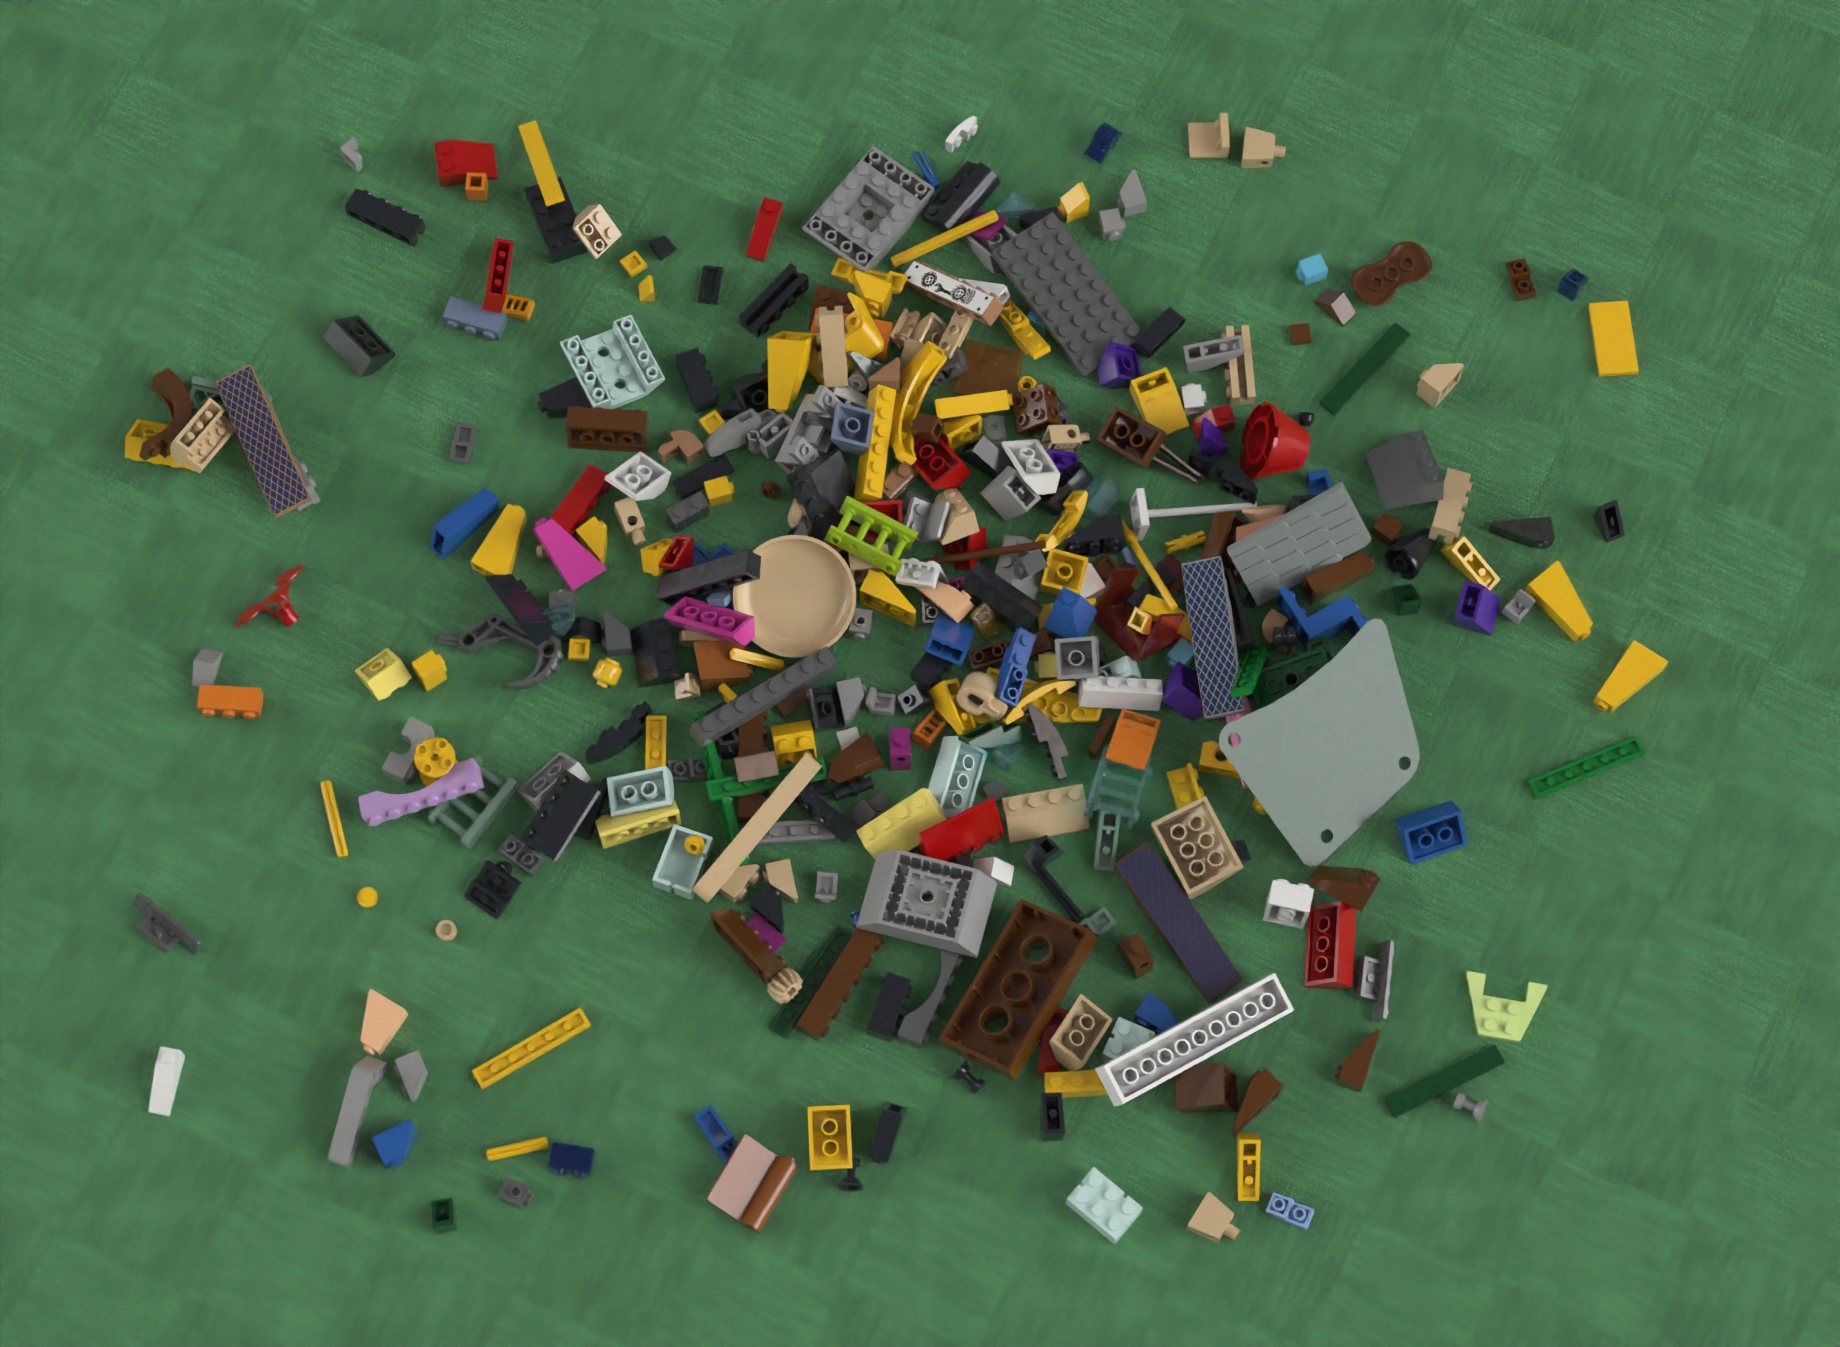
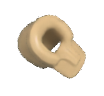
M972 672L964 679L957 694V702L966 712L976 716L984 714L995 721H999L1008 709L1004 702L994 696L998 683L990 675L983 672Z

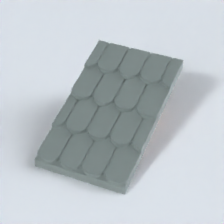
M1340 482L1286 514L1236 527V542L1227 547V552L1257 606L1275 598L1279 588L1286 586L1289 589L1303 582L1306 576L1343 560V557L1367 546L1371 542V536L1343 482Z

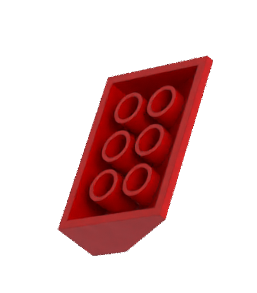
M994 797L920 832V854L947 862H957V857L969 851L976 853L982 850L984 845L988 843L995 844L1000 841L1003 836V826Z

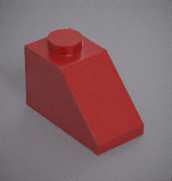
M1230 404L1212 408L1190 422L1197 441L1199 440L1203 418H1208L1223 433L1234 431L1236 420Z

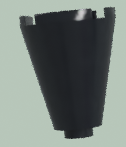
M1423 528L1389 546L1386 549L1387 553L1384 555L1385 561L1394 573L1397 571L1402 574L1401 578L1407 580L1414 579L1436 545L1437 538L1436 540L1429 539L1430 529Z

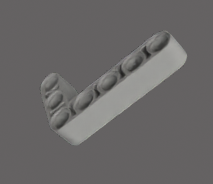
M366 1056L354 1065L330 1147L328 1162L346 1168L350 1167L372 1088L383 1079L388 1065L386 1061Z

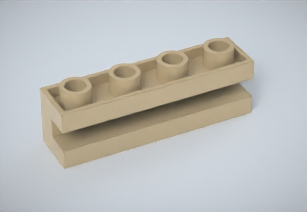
M835 306L834 311H827V307H819V315H815L816 327L820 326V333H817V345L821 344V351H818L819 363L823 362V368H819L820 380H824L826 387L848 386L843 306Z
M1241 325V329L1234 330V326H1226L1225 332L1221 333V338L1241 335L1245 354L1224 362L1227 363L1224 377L1225 381L1229 383V387H1226V398L1230 399L1231 406L1253 405L1256 393L1249 325Z
M1451 468L1447 469L1444 478L1443 500H1438L1429 539L1436 540L1438 534L1445 536L1444 543L1451 545L1453 538H1458L1461 526L1457 525L1462 523L1465 514L1461 510L1466 508L1469 499L1465 495L1470 494L1472 483L1469 482L1471 474Z

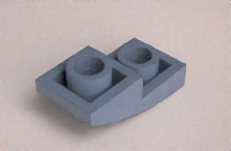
M733 588L711 594L707 598L709 606L726 607L729 602L733 603Z

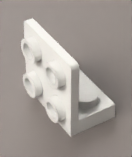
M909 558V560L901 559L903 564L895 579L897 584L935 589L937 581L948 584L949 580L937 562H920L915 558Z

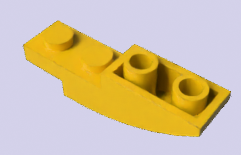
M1009 298L1003 304L1004 308L998 318L1025 355L1029 354L1034 360L1050 352V345L1030 325L1029 319Z

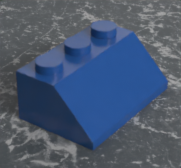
M1452 800L1395 819L1398 837L1410 865L1467 846L1461 810Z

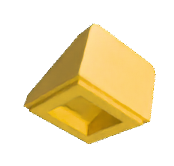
M648 275L638 286L640 302L655 300L653 278L651 275Z
M1135 607L1127 625L1142 634L1149 635L1152 616Z

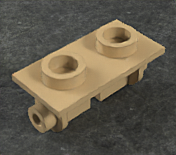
M904 308L889 336L898 349H901L902 344H905L906 339L910 337L913 331L912 327H915L920 321L921 314L918 311L910 313L907 308Z

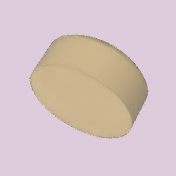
M450 920L440 921L436 926L437 937L444 942L453 940L457 934L455 924Z

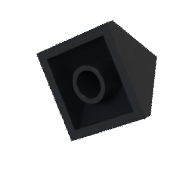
M837 688L808 689L806 698L813 733L844 728Z

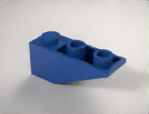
M1148 993L1134 1017L1139 1026L1154 1030L1156 1035L1178 1024L1166 1003Z

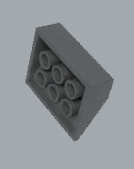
M1424 430L1403 433L1365 454L1385 509L1443 500L1444 481Z

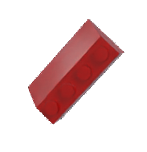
M1341 901L1310 907L1307 926L1304 987L1330 990L1352 988L1356 926L1355 908Z

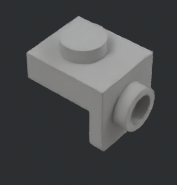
M1519 589L1501 613L1518 624L1528 614L1536 600L1524 590Z
M870 687L869 693L865 696V705L870 714L894 715L898 701L897 695L878 693L875 687Z
M818 870L815 898H818L820 902L830 903L832 900H836L839 872Z

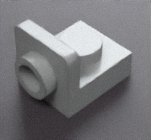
M353 137L342 144L340 152L342 158L358 172L363 168L362 156L356 151L359 147L357 140Z

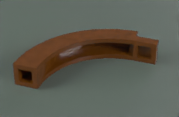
M169 368L154 375L151 390L165 403L171 417V422L162 432L142 443L139 457L144 461L156 457L158 454L164 458L171 454V443L189 423L191 418L192 406L188 391L178 376Z

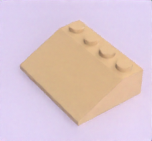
M1206 796L1151 823L1152 831L1189 900L1207 892L1244 868Z

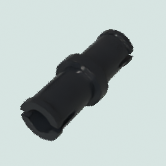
M868 776L856 782L850 781L847 785L832 789V795L835 802H838L844 798L856 797L858 793L874 789V784L871 777Z

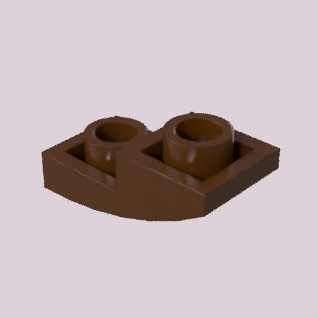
M1525 258L1506 262L1516 301L1535 298L1536 291L1530 279L1531 272Z

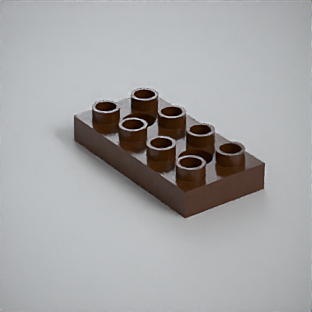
M1021 899L940 1035L939 1040L944 1048L1015 1081L1096 943L1097 939L1092 930ZM1045 946L1050 948L1049 954L1044 960L1036 963L1027 960L1032 950H1039ZM1003 1016L1008 1017V1024L1002 1031L998 1033L986 1031L987 1025L992 1019L997 1020Z

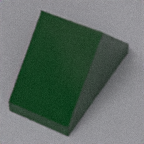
M1412 584L1392 587L1398 616L1419 612L1422 600Z
M447 1198L431 1201L432 1226L436 1234L457 1230L453 1199Z

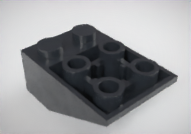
M1121 514L1099 517L1064 540L1063 551L1080 556L1088 555L1089 557L1098 556L1100 553H1119L1123 549L1124 542Z

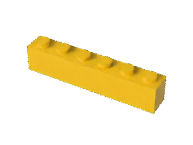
M879 384L868 393L866 409L874 411L869 449L859 457L854 499L859 502L879 501L882 498L896 390Z

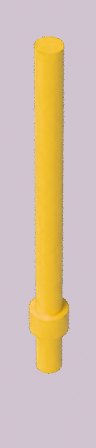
M1122 520L1124 540L1134 550L1169 608L1175 610L1178 605L1137 542V536L1133 530L1128 528L1125 521Z

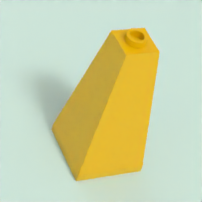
M780 331L767 338L769 409H775L776 412H787L789 408L795 405L817 343V333Z

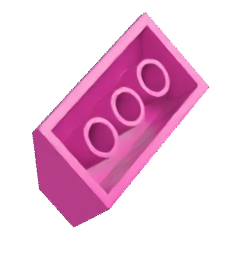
M683 597L664 614V618L674 626L701 633L704 636L718 638L721 641L735 643L738 646H746L755 638L754 616L720 606H709L707 602L690 597Z

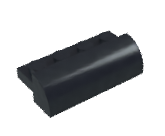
M967 160L921 216L924 221L937 226L940 232L944 233L968 222L1001 182L997 175L985 164L979 162L977 165Z

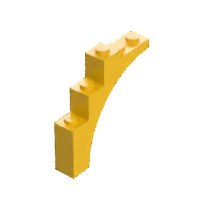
M930 341L923 345L901 372L902 387L900 393H896L889 447L894 449L895 457L900 462H907L910 465L917 460L914 452V434L910 430L911 423L920 409L922 400L931 382L947 360L943 349Z

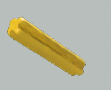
M732 648L729 653L732 660L775 671H780L785 666L784 661L781 659L738 648Z
M540 1137L486 1150V1155L489 1161L547 1149L549 1148L547 1137Z

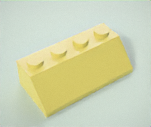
M921 788L856 830L865 849L876 860L877 854L897 849L906 852L913 850L919 846L920 832L947 820L932 790Z
M674 797L672 805L615 817L607 814L595 821L603 849L672 828L674 824L682 825L680 812Z

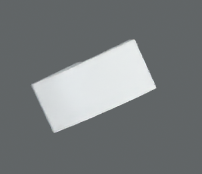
M972 116L966 119L952 131L945 141L946 151L952 153L955 147L958 148L962 139L968 141L971 135L974 136L978 130L977 117Z

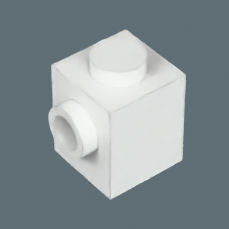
M1190 383L1182 386L1180 398L1185 415L1203 414L1206 392L1202 391L1201 384L1195 385Z

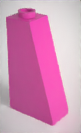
M544 517L535 523L536 527L532 529L570 591L575 590L607 570L600 561L552 518L546 520Z

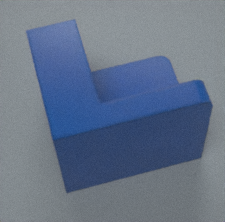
M1327 468L1307 473L1306 484L1310 495H1319L1333 487Z

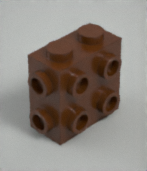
M1038 383L1035 387L1029 390H1022L1020 394L1012 397L1017 433L1031 437L1047 430L1048 425L1060 424L1057 393L1054 387L1046 383Z

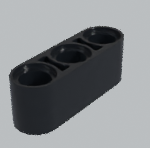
M1172 307L1167 308L1136 339L1133 346L1147 358L1152 357L1183 326L1186 319Z
M1076 462L1060 476L1056 493L1041 495L1040 502L1051 515H1058L1065 509L1062 504L1073 490L1083 491L1092 482L1093 476L1082 462Z

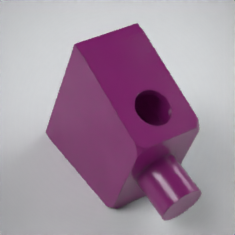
M910 728L889 729L891 771L911 770ZM899 757L905 758L904 760H897Z

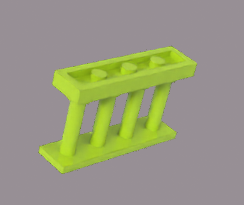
M847 496L839 511L840 514L844 515L837 528L831 525L824 540L896 577L903 564L898 559L904 547L910 550L919 532ZM851 519L861 524L855 537L844 532ZM868 529L879 533L873 546L862 541ZM886 538L897 543L891 556L881 551Z

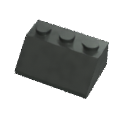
M359 315L333 320L323 337L329 343V346L360 377L376 373L396 356V353Z

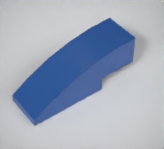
M710 1104L693 1117L726 1165L738 1143Z

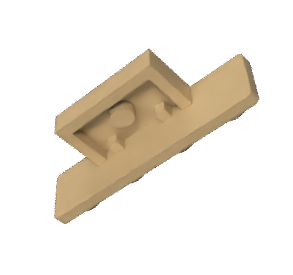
M955 311L938 344V347L943 349L947 359L952 358L957 346L960 348L974 321L973 318L958 311Z

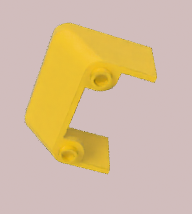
M851 292L847 296L855 311L850 313L845 320L848 333L845 334L848 373L857 368L847 355L849 351L859 353L871 359L884 348L883 338L863 299ZM815 348L807 370L817 382L824 385V380H820L819 368H823V362L819 363L818 352Z

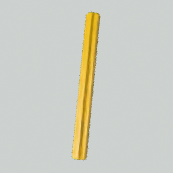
M992 210L900 252L890 258L894 267H898L999 220L995 210Z

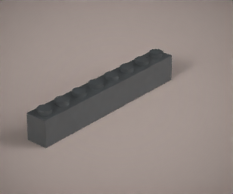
M826 646L693 723L690 733L700 748H703L834 671L838 661Z

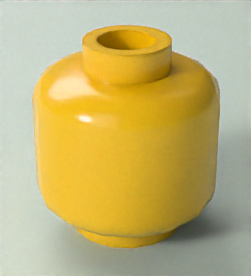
M607 657L605 660H599L593 672V677L597 680L596 684L606 689L608 685L615 686L622 673V669L619 667L620 663Z

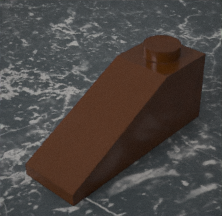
M1376 1029L1345 1059L1342 1066L1338 1065L1334 1076L1338 1078L1336 1085L1359 1093L1361 1092L1381 1030Z

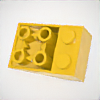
M1167 367L1130 381L1129 391L1144 421L1163 430L1167 435L1189 427L1175 383Z

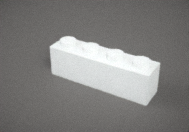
M1098 676L1081 678L1078 688L1079 707L1159 711L1163 697L1162 681L1159 679Z

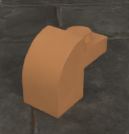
M676 430L669 433L670 442L663 443L658 449V457L662 463L680 453L689 465L705 454L702 443L693 433L686 430Z
M1273 608L1264 618L1260 631L1261 641L1263 644H1268L1269 650L1274 644L1273 628L1281 627L1285 629L1289 620ZM1282 645L1276 648L1282 653L1291 655L1295 646Z

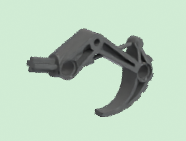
M495 613L488 615L464 632H461L460 635L441 633L439 637V645L458 647L459 650L466 654H473L483 646L496 644L504 639L538 654L537 665L528 677L517 682H508V689L512 690L526 689L543 683L544 679L548 680L551 677V673L558 671V663L563 662L564 659L559 639L551 636L536 647L520 627ZM467 640H474L471 645L464 644ZM548 649L554 651L550 655L544 654V652Z

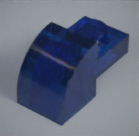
M1103 123L1093 135L1094 138L1084 154L1102 164L1123 133L1108 123Z

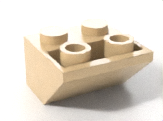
M600 204L587 206L575 218L573 230L594 259H597L622 235Z

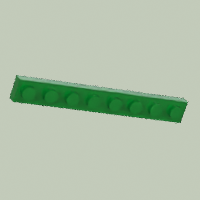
M705 710L697 712L691 718L692 722L695 723L706 716ZM716 740L700 748L709 780L726 777L721 769V757L717 755L715 748ZM732 798L715 801L728 845L740 832L738 816L732 807ZM749 854L739 866L749 864Z

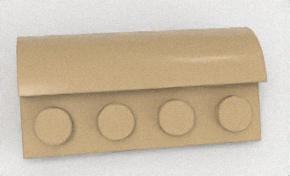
M211 398L207 400L170 445V453L174 461L179 466L183 462L199 474L236 431L233 423L223 415L226 410Z

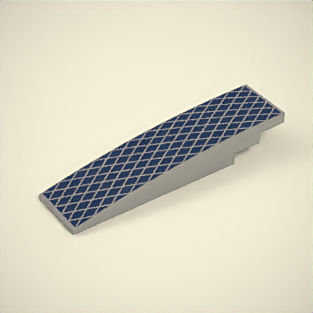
M1217 556L1183 563L1181 566L1205 720L1245 712L1244 697L1232 698L1230 693L1240 668L1231 601L1228 596L1222 558Z

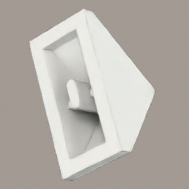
M1087 563L1080 595L1085 599L1098 598L1105 594L1106 586L1092 564Z
M996 857L974 859L972 868L979 869L996 881L997 885L1011 887L1014 872L1013 865Z

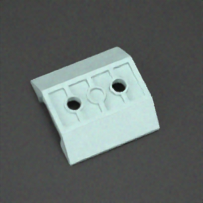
M632 315L613 321V329L581 341L579 336L576 335L560 342L593 408L615 409L647 396L665 381V377ZM600 350H605L608 352V355L602 357L598 354V352ZM622 382L625 384V387L618 389L615 387V383Z

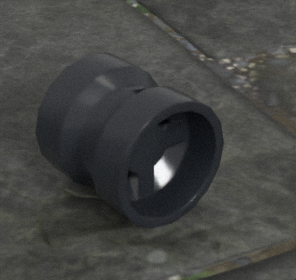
M1289 626L1286 629L1274 627V647H1281L1282 645L1295 646V627Z

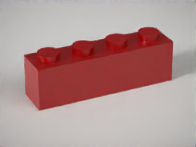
M500 238L494 239L482 310L500 314L502 312L510 272L513 241Z
M589 464L550 517L573 538L576 536L575 530L581 524L586 523L590 511L597 508L601 496L607 494L612 485L604 480L608 474L592 464Z

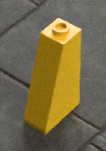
M1008 390L935 399L936 413L940 420L1010 410V405H1013L1012 393L1008 394Z
M507 504L470 561L472 569L485 576L512 574L527 522L526 513L522 507Z
M1557 560L1529 583L1525 592L1536 600L1535 602L1576 643L1580 638L1584 640L1591 634L1590 629L1593 622L1561 563Z
M1633 640L1593 703L1601 711L1613 712L1659 675L1669 661Z

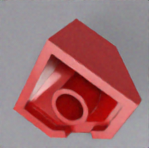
M979 527V532L944 545L941 544V547L945 552H949L950 555L985 550L986 528ZM980 558L953 562V565L957 569L970 571L976 562H979Z

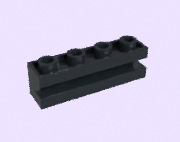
M356 188L345 205L348 216L413 247L418 242V234L422 235L426 229L424 220L419 215H412L400 206L395 207L384 198H376L367 190Z
M790 263L739 316L740 325L756 338L761 334L767 333L770 325L782 317L783 311L787 307H792L796 298L808 290V276L803 272L799 274L797 267Z

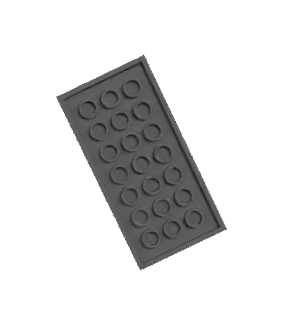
M1054 212L991 252L992 257L1082 378L1097 369L1108 342L1113 341L1131 347L1143 333Z

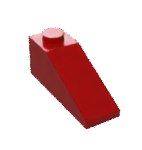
M764 197L757 214L746 257L761 262L765 261L783 215V202Z

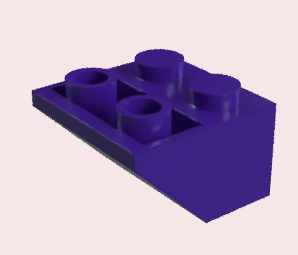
M1465 581L1452 625L1491 636L1501 598L1483 585Z

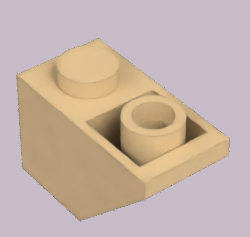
M757 864L738 866L718 892L734 904L738 899L742 900L746 896L747 888L750 884L754 885L760 878V867Z

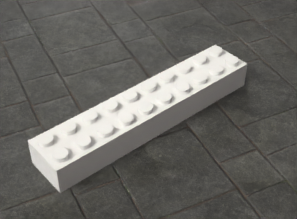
M1273 973L1095 1068L1114 1107L1122 1105L1294 1011L1276 974Z

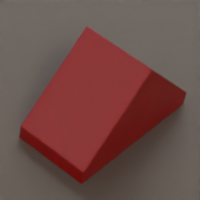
M676 535L658 564L659 568L676 570L693 567V537Z

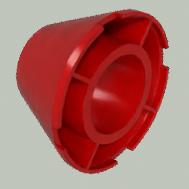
M1264 401V404H1258L1249 415L1242 433L1240 443L1244 444L1243 454H1239L1240 469L1251 480L1300 470L1309 453L1310 436L1308 431L1273 403Z

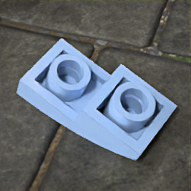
M1273 1192L1266 1213L1307 1230L1314 1214V1209L1294 1202L1289 1197Z

